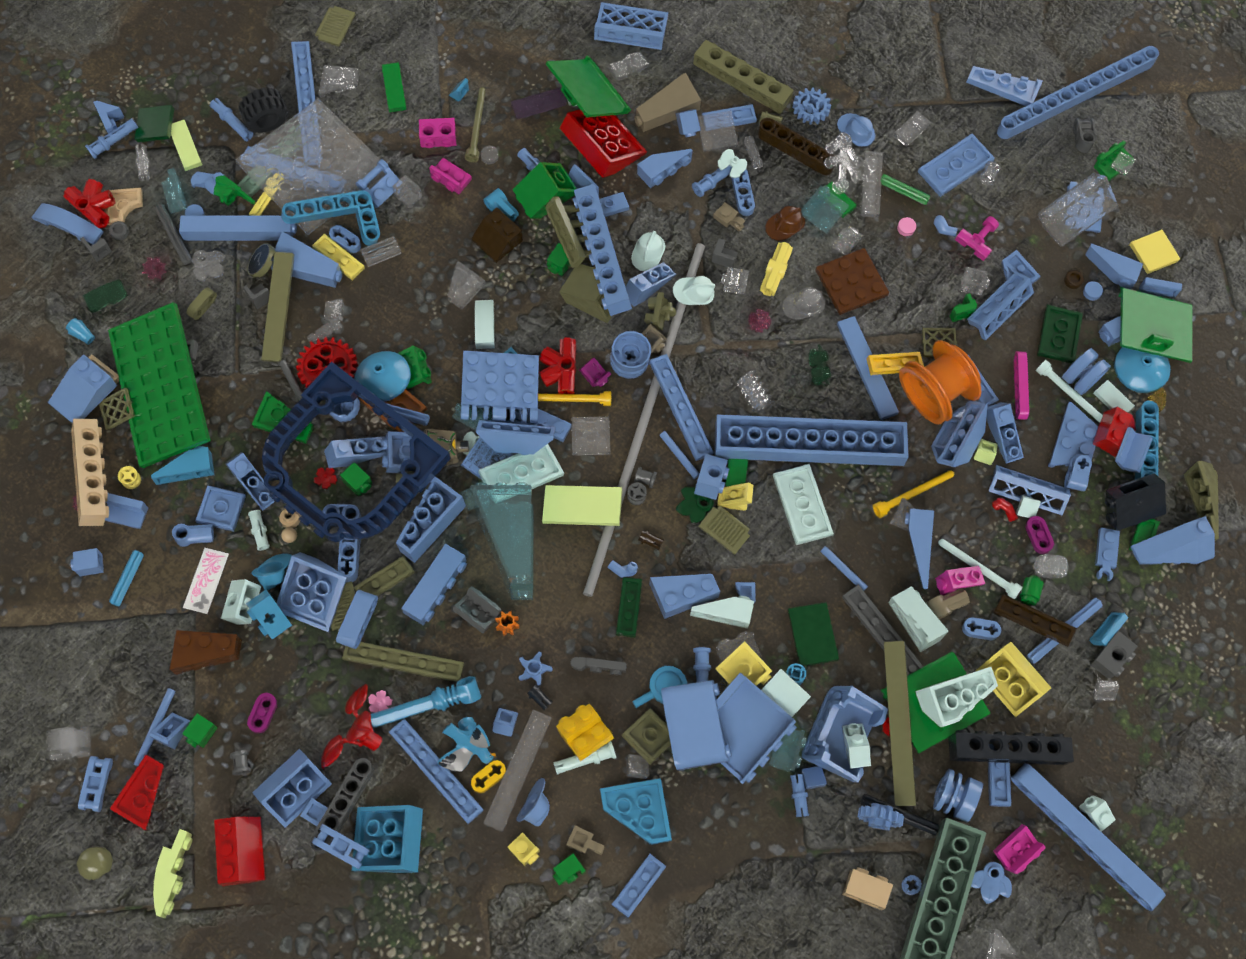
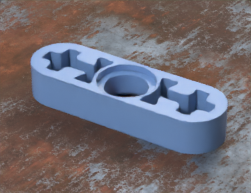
M745 169L740 174L742 182H740L739 177L731 178L739 213L743 216H750L754 212L755 202L748 171ZM740 188H745L748 191V193L742 195L738 192V190ZM745 200H747L746 203L749 209H746V207H744Z

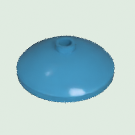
M1122 347L1114 361V368L1118 379L1127 388L1135 392L1151 393L1157 391L1165 385L1170 376L1171 369L1167 357Z
M381 351L368 356L359 364L355 373V380L382 401H388L399 396L408 386L411 377L410 367L405 358L391 351Z

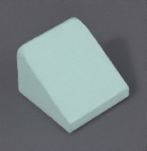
M1022 495L1016 514L1027 518L1036 516L1041 501Z

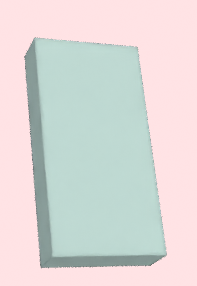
M1109 380L1093 393L1109 409L1118 406L1124 411L1129 412L1135 406Z

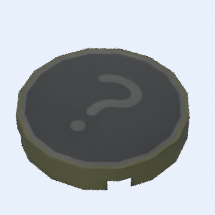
M264 243L252 254L247 267V272L250 276L260 278L268 272L272 266L271 258L272 256L274 257L275 248L272 245Z

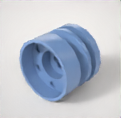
M626 331L619 334L613 342L610 363L614 372L627 379L641 376L647 369L651 355V345L648 339L636 331Z
M948 769L939 781L935 791L933 808L939 811L943 806V813L947 814L954 807V818L968 823L978 805L983 783L969 777L964 784H961L962 774L957 773L954 778L955 771Z

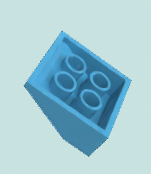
M411 805L357 807L354 842L370 851L367 856L363 857L360 869L352 866L351 871L418 872L423 809ZM353 849V858L357 853L355 849Z

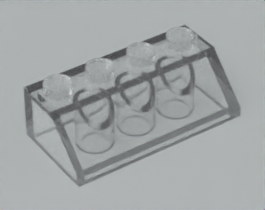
M1093 173L1037 214L1043 228L1059 246L1063 247L1117 208L1118 203L1108 178Z

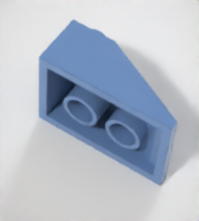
M83 354L69 368L48 403L72 423L73 419H84L117 385L111 376Z

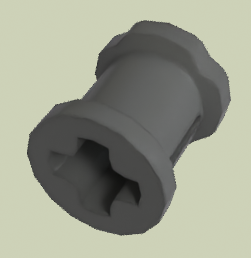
M638 467L634 483L640 482L649 485V488H653L657 472L654 471L652 473L642 470V467Z
M247 750L230 753L234 767L232 775H244L251 772V768L248 767L247 756L249 753Z

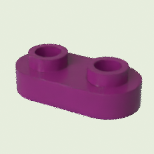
M1039 516L1031 517L1026 522L1025 528L1032 546L1037 553L1047 554L1054 546L1048 526L1043 518ZM1032 525L1037 526L1038 530H1034ZM1039 543H1043L1045 547H1041Z
M263 693L255 701L247 720L249 729L254 733H263L269 727L277 708V700L272 694ZM270 701V706L265 708L264 703ZM262 720V725L257 727L256 722Z

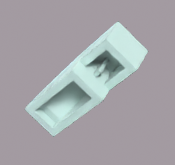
M476 300V349L495 348L494 300Z

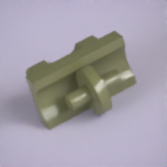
M658 292L657 297H649L648 307L654 310V313H646L645 322L647 325L652 324L657 330H663L664 322L669 321L670 317L676 315V309L672 307L671 302L664 298L663 292Z

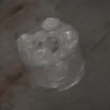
M81 726V729L64 727L46 731L49 760L57 759V761L68 760L70 757L83 758L90 756V752H92L90 726Z

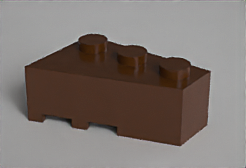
M176 630L170 670L175 675L182 674V672L199 670L210 665L215 666L239 660L242 640L237 634Z

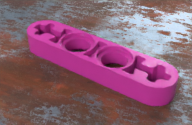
M1016 351L1014 355L1016 419L1027 420L1029 416L1028 362L1026 352Z

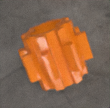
M502 611L501 617L495 618V621L499 623L496 626V630L503 631V636L507 633L514 635L513 630L520 628L519 624L516 623L519 617L512 616V611H509L508 614ZM508 620L513 622L512 624H508L507 626L502 625L503 623H507Z

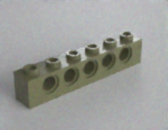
M705 40L694 54L693 64L780 115L792 100L794 90L788 85L782 84L774 77L768 76L761 72L760 69L747 64L746 61L735 57L729 51L721 49L715 43Z

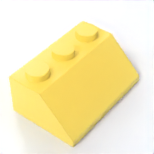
M1012 642L1004 646L976 670L979 671L992 667L998 684L993 692L1015 717L1051 689L1049 684Z

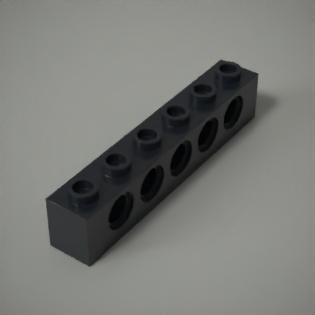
M956 730L954 734L948 736L950 761L1067 765L1074 762L1072 738L1064 737V734H1052L1051 737H1047L1044 733H1034L1032 736H1026L1024 732L1006 735L1004 731L987 734V731L968 733L967 730ZM970 741L974 744L975 750L970 747ZM989 742L993 744L994 751L990 749ZM1008 743L1013 746V751L1009 749ZM1028 744L1031 745V747H1032V752L1029 751V749H1028ZM1047 745L1051 747V753L1048 751Z

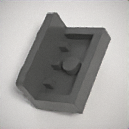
M471 586L467 594L454 605L453 611L484 634L496 622L495 618L499 617L501 608L484 596L481 591Z

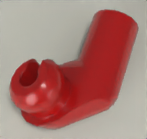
M997 498V500L992 502L995 510L1003 509L1009 522L1018 519L1010 502L1003 498Z

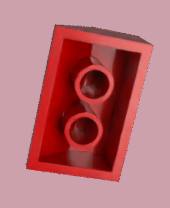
M230 817L214 820L218 884L230 886L264 881L265 866L261 817Z

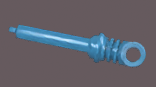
M466 677L459 680L456 686L454 684L451 685V688L447 686L446 690L445 688L436 687V690L429 696L372 713L371 724L373 731H375V727L432 709L444 712L450 707V704L454 706L455 702L456 704H460L459 701L463 704L476 702L481 698L475 677Z

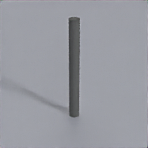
M281 360L279 365L298 401H300L303 392L286 360ZM315 417L310 423L313 425L318 423L317 418Z

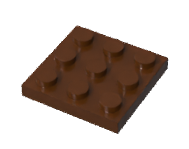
M865 248L817 266L815 269L839 315L889 295L886 285Z

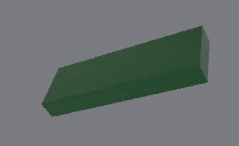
M623 577L616 629L617 636L636 637L642 579Z

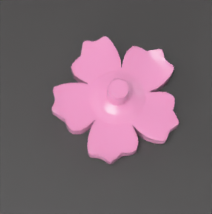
M381 690L376 692V696L370 694L368 699L369 704L372 705L368 709L374 713L388 709L387 706H391L393 700L386 696V691Z

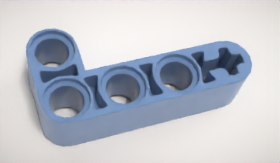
M330 504L325 506L322 511L325 514L331 512L339 513L346 518L349 514L356 513L353 519L348 520L361 518L359 509L351 504ZM344 537L339 543L338 571L347 576L346 582H354L358 577L360 539L353 540ZM346 551H354L351 556H345ZM347 564H349L351 571L346 575L345 573L348 571Z

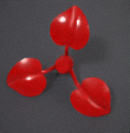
M366 683L358 688L346 703L345 712L347 714L353 712L356 719L349 729L346 738L342 739L341 735H337L326 745L321 759L323 770L340 756L344 743L356 744L360 747L364 745L370 750L375 751L382 742V737L373 731L370 712L364 711L358 715V709L363 706L367 697L368 685Z

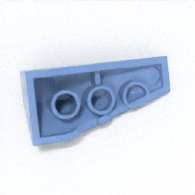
M1205 516L1132 545L1131 549L1139 564H1199L1215 557V533Z

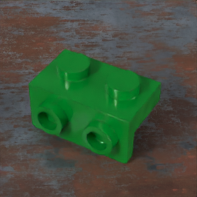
M1124 140L1119 144H1113L1108 152H1102L1096 158L1097 162L1094 168L1107 182L1135 162V159L1124 149L1126 144Z

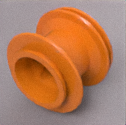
M941 340L933 344L934 361L925 367L915 361H908L899 371L901 385L911 403L927 420L938 425L952 418L953 412L950 402L961 395L972 401L979 400L981 397L980 374L971 358L958 346Z

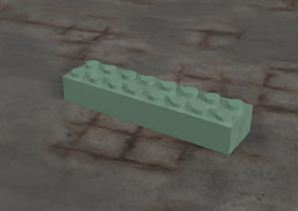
M949 818L941 821L900 959H950L986 832Z

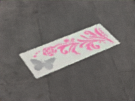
M204 548L183 608L205 614L208 613L228 558V553Z

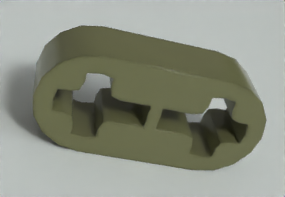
M208 287L205 288L190 304L186 312L187 315L194 320H198L214 303L217 293Z

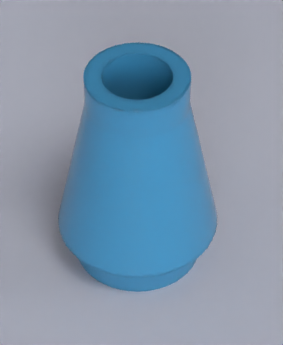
M74 318L66 326L68 334L85 342L87 345L91 344L95 339V336L82 320Z

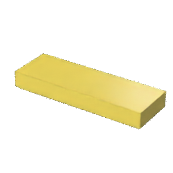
M323 234L312 245L314 250L339 263L342 273L352 281L365 269L362 263L326 234Z

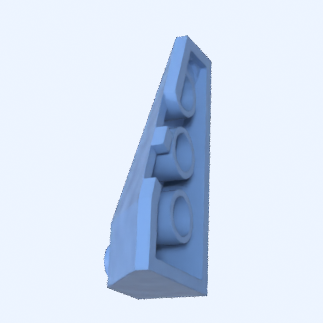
M909 509V513H905V524H908L922 588L928 589L934 511Z

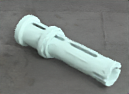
M610 741L581 762L575 755L553 763L558 775L559 773L593 762L600 764L602 760L608 758L615 759L616 755Z

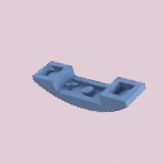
M41 203L32 216L33 220L47 226L49 224L75 235L78 240L84 237L91 246L103 234L101 229L87 220L54 205Z

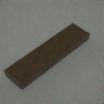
M1004 594L994 613L1067 647L1077 629Z

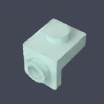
M1094 795L1087 798L1079 806V809L1089 816L1092 824L1101 832L1116 820L1106 801Z

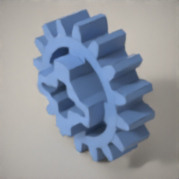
M805 88L804 93L799 91L798 96L794 98L793 113L798 114L797 119L803 118V123L809 121V124L812 125V122L815 121L816 124H819L820 120L825 121L826 116H829L831 104H829L830 98H826V93L820 94V89L816 92L814 88L811 91Z
M872 803L871 807L861 806L858 811L859 820L869 822L868 826L871 828L890 830V827L903 826V814L893 811V807L889 805Z

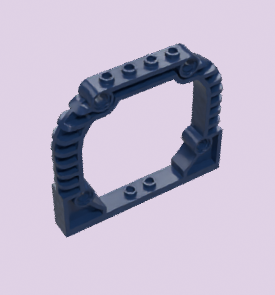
M332 361L301 394V400L294 405L291 411L271 431L268 438H266L262 451L263 467L266 472L264 485L271 493L269 496L275 502L279 503L281 501L285 504L284 509L290 514L296 513L300 516L299 521L308 527L310 524L315 528L313 532L320 538L325 536L332 542H339L344 537L353 540L370 538L383 532L407 507L418 492L421 493L451 459L446 449ZM359 396L373 407L372 410L381 417L383 415L392 427H399L411 437L409 440L410 459L405 460L401 464L402 478L375 509L364 517L348 520L339 513H323L293 489L292 479L282 467V462L289 445L318 414H330L334 409V405L354 402ZM327 400L325 405H319L321 401ZM411 468L416 469L415 473L411 475L406 473ZM280 480L277 486H271L273 481ZM339 527L338 532L330 533L331 528Z

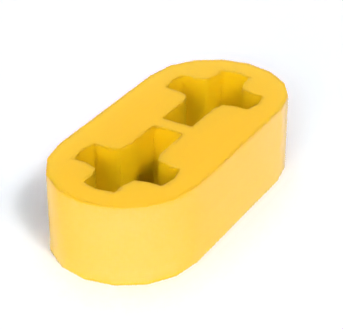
M496 760L485 766L473 776L471 780L473 790L477 793H484L505 776V765L501 761ZM493 766L497 768L502 767L500 775L495 773L491 777L489 776L493 772ZM486 777L488 778L484 782V788H481L480 786L477 788L475 787L477 785V779L483 780Z

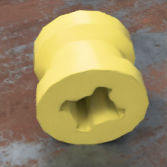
M126 466L118 472V480L125 488L135 489L140 485L141 476L135 468Z

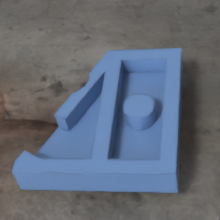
M1017 250L1002 260L1006 281L1015 272L1030 277L1032 284L1040 278V275Z

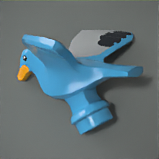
M472 717L461 719L458 722L459 728L450 723L443 730L442 733L453 738L457 743L456 748L439 759L438 765L452 771H463L474 754L478 755L482 763L488 764L495 758L496 754L490 753L487 749L490 746L487 735L480 725L476 726V722H474Z

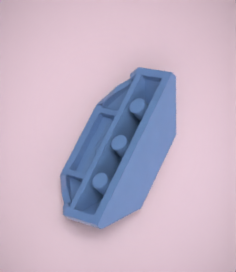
M968 401L965 403V406L953 412L952 418L949 421L944 422L931 445L937 463L956 467L970 461L985 433L987 404Z
M479 420L476 433L494 451L505 454L520 453L521 455H534L553 440L555 427L542 423H522L521 421L510 422V420H506V422Z

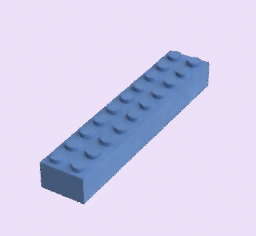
M717 415L715 422V456L723 459L904 466L908 459L907 422Z

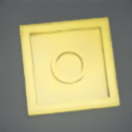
M1163 230L1130 243V247L1140 263H1143V268L1147 274L1180 260Z

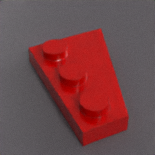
M145 755L110 809L142 829L147 830L164 765Z

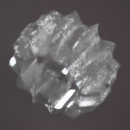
M1040 555L1035 558V574L1038 577L1049 579L1063 578L1067 576V559L1060 555Z

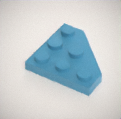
M661 778L600 789L603 810L651 845L672 841Z

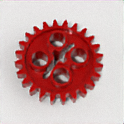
M325 337L324 342L317 338V344L310 342L311 347L304 346L306 352L299 353L301 358L297 359L299 364L296 366L297 371H299L297 375L301 378V384H305L306 389L331 361L336 365L344 363V366L339 368L355 379L353 374L356 373V367H358L356 354H354L352 348L349 349L348 343L343 345L341 339L336 343L334 337H332L331 341H328L327 337ZM330 352V355L323 356L324 353ZM314 365L318 366L316 369H310Z

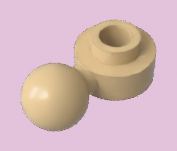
M286 509L279 516L280 522L285 528L281 533L283 541L292 543L297 538V532L293 528L299 525L300 516L296 513L292 515Z

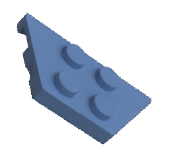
M1068 402L1048 465L1050 468L1058 465L1069 466L1070 459L1075 454L1086 455L1092 460L1096 447L1093 441L1098 426L1072 402ZM1078 461V464L1083 465L1084 461Z

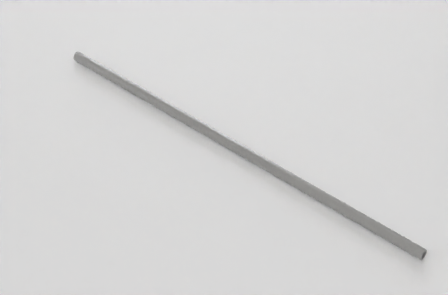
M701 243L696 244L686 277H696L705 246ZM679 301L676 306V315L672 318L666 336L667 340L664 343L666 346L662 349L660 356L667 354L670 357L686 305ZM655 374L618 487H622L621 506L660 388ZM605 525L583 592L585 596H593L615 526Z

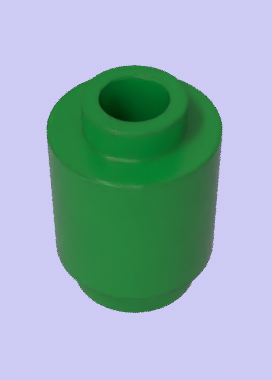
M1030 575L1024 579L1023 588L1020 593L1022 603L1036 606L1037 602L1040 601L1044 582L1041 581L1040 577Z

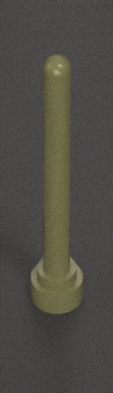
M483 87L479 88L470 147L465 151V159L469 162H477L479 160L480 152L478 151L477 144L486 92Z

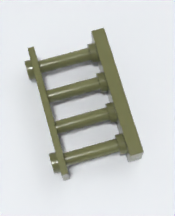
M559 196L552 197L545 209L571 267L578 268L583 260L589 258V255L592 254L591 250L584 251L580 244L588 240L587 236L576 235L573 229L583 226V222L569 220L567 213L579 212L580 210L579 208L576 209L575 205H563Z

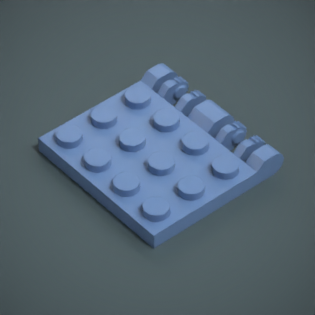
M463 351L460 419L468 420L469 407H472L471 419L476 420L478 407L484 408L483 420L488 421L489 408H492V421L506 422V409H510V422L515 420V410H522V423H526L527 411H529V423L537 424L539 355Z

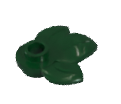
M694 487L683 488L681 493L685 500L678 504L676 511L681 515L690 516L691 523L701 522L705 518L706 512L712 509L713 499L694 494ZM705 501L707 505L702 506L700 502Z

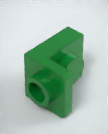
M970 293L966 294L962 304H958L953 308L950 314L952 322L969 318L976 311L977 303L974 298L972 299Z

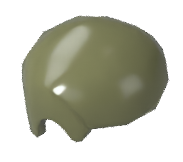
M91 847L79 855L76 865L79 874L84 879L95 880L111 870L113 859L111 853L106 848Z

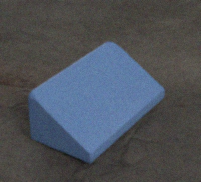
M576 164L572 166L568 175L577 189L594 184ZM595 184L599 195V187Z

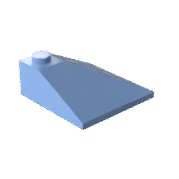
M299 552L291 557L276 604L284 615L329 632L347 576L319 559Z

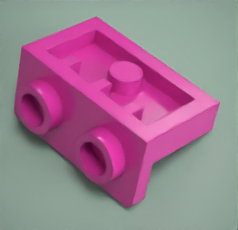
M442 158L436 166L431 165L429 167L431 178L435 182L442 183L449 191H454L457 194H460L472 180L470 174L445 158Z

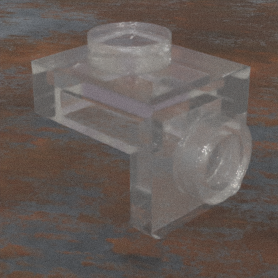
M847 226L839 233L833 247L842 254L848 255L853 246L861 241L863 235L856 228Z

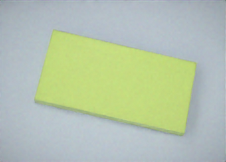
M546 485L542 522L543 524L620 526L622 487Z

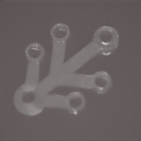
M845 132L837 136L836 142L831 141L826 145V150L830 154L836 152L838 148L840 149V154L825 159V165L829 169L840 162L839 179L832 184L833 190L837 194L846 192L849 187V183L846 180V168L854 183L863 180L862 173L855 171L854 167L859 168L863 166L864 161L862 157L856 156L851 147L852 139Z

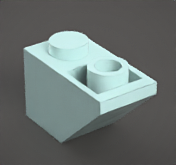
M852 723L842 726L850 768L871 766L870 745L863 724Z

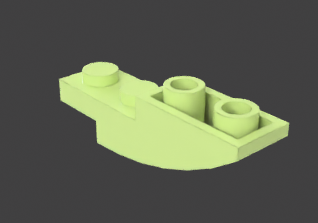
M181 829L172 848L163 847L156 867L153 891L156 916L162 918L170 915L174 907V897L182 889L183 882L181 881L183 877L175 874L181 869L184 862L183 855L192 844V834Z

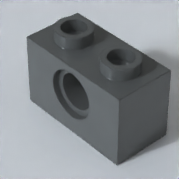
M1118 631L1108 644L1101 649L1090 665L1107 679H1111L1114 676L1119 677L1125 669L1123 667L1125 662L1129 663L1135 657L1136 653L1134 651L1138 646ZM1112 653L1118 655L1119 661L1112 657Z

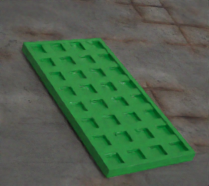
M174 302L109 329L108 333L121 389H128L130 400L132 401L135 416L129 419L139 467H148L210 442L177 304Z

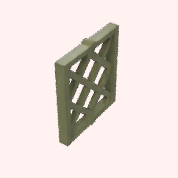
M922 328L923 356L934 357L933 353H931L933 345L929 341L932 339L938 341L935 337L938 333L943 336L941 341L946 339L950 344L957 346L956 329ZM925 333L930 336L928 340L925 339ZM951 333L953 334V341L948 337ZM926 344L931 348L928 352L926 351Z
M123 388L99 403L105 429L108 431L135 416L127 388ZM124 394H125V397H126V402L122 400L123 397H124ZM114 399L118 401L116 407L112 406ZM121 403L125 404L123 410L119 409ZM104 405L108 406V408H107V410H106V413H105ZM111 408L114 409V413L112 416L109 415ZM117 411L121 412L119 419L115 418ZM107 417L111 418V420H110V422H109V425H108Z

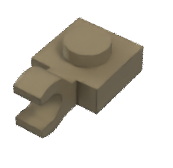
M726 202L713 214V218L726 228L730 224L738 231L744 228L745 220L739 217V212Z
M574 826L566 846L583 854H586L587 850L590 849L602 855L605 849L604 845L592 840L594 837L593 833Z

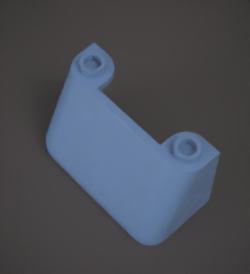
M714 680L662 688V700L676 769L686 770L728 762L732 753L730 745L726 744L723 740L716 704L717 696L720 695L718 683L714 684Z
M853 686L832 687L827 692L802 751V758L847 780L859 782L864 774L863 767L850 768L842 726L852 723L863 724L866 736L868 737L872 727H877L885 722L888 708Z

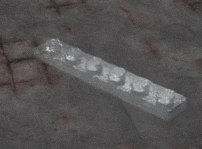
M535 710L532 711L484 820V825L503 832L552 717Z

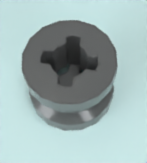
M639 482L631 484L627 491L628 501L632 505L643 504L647 494L646 487Z

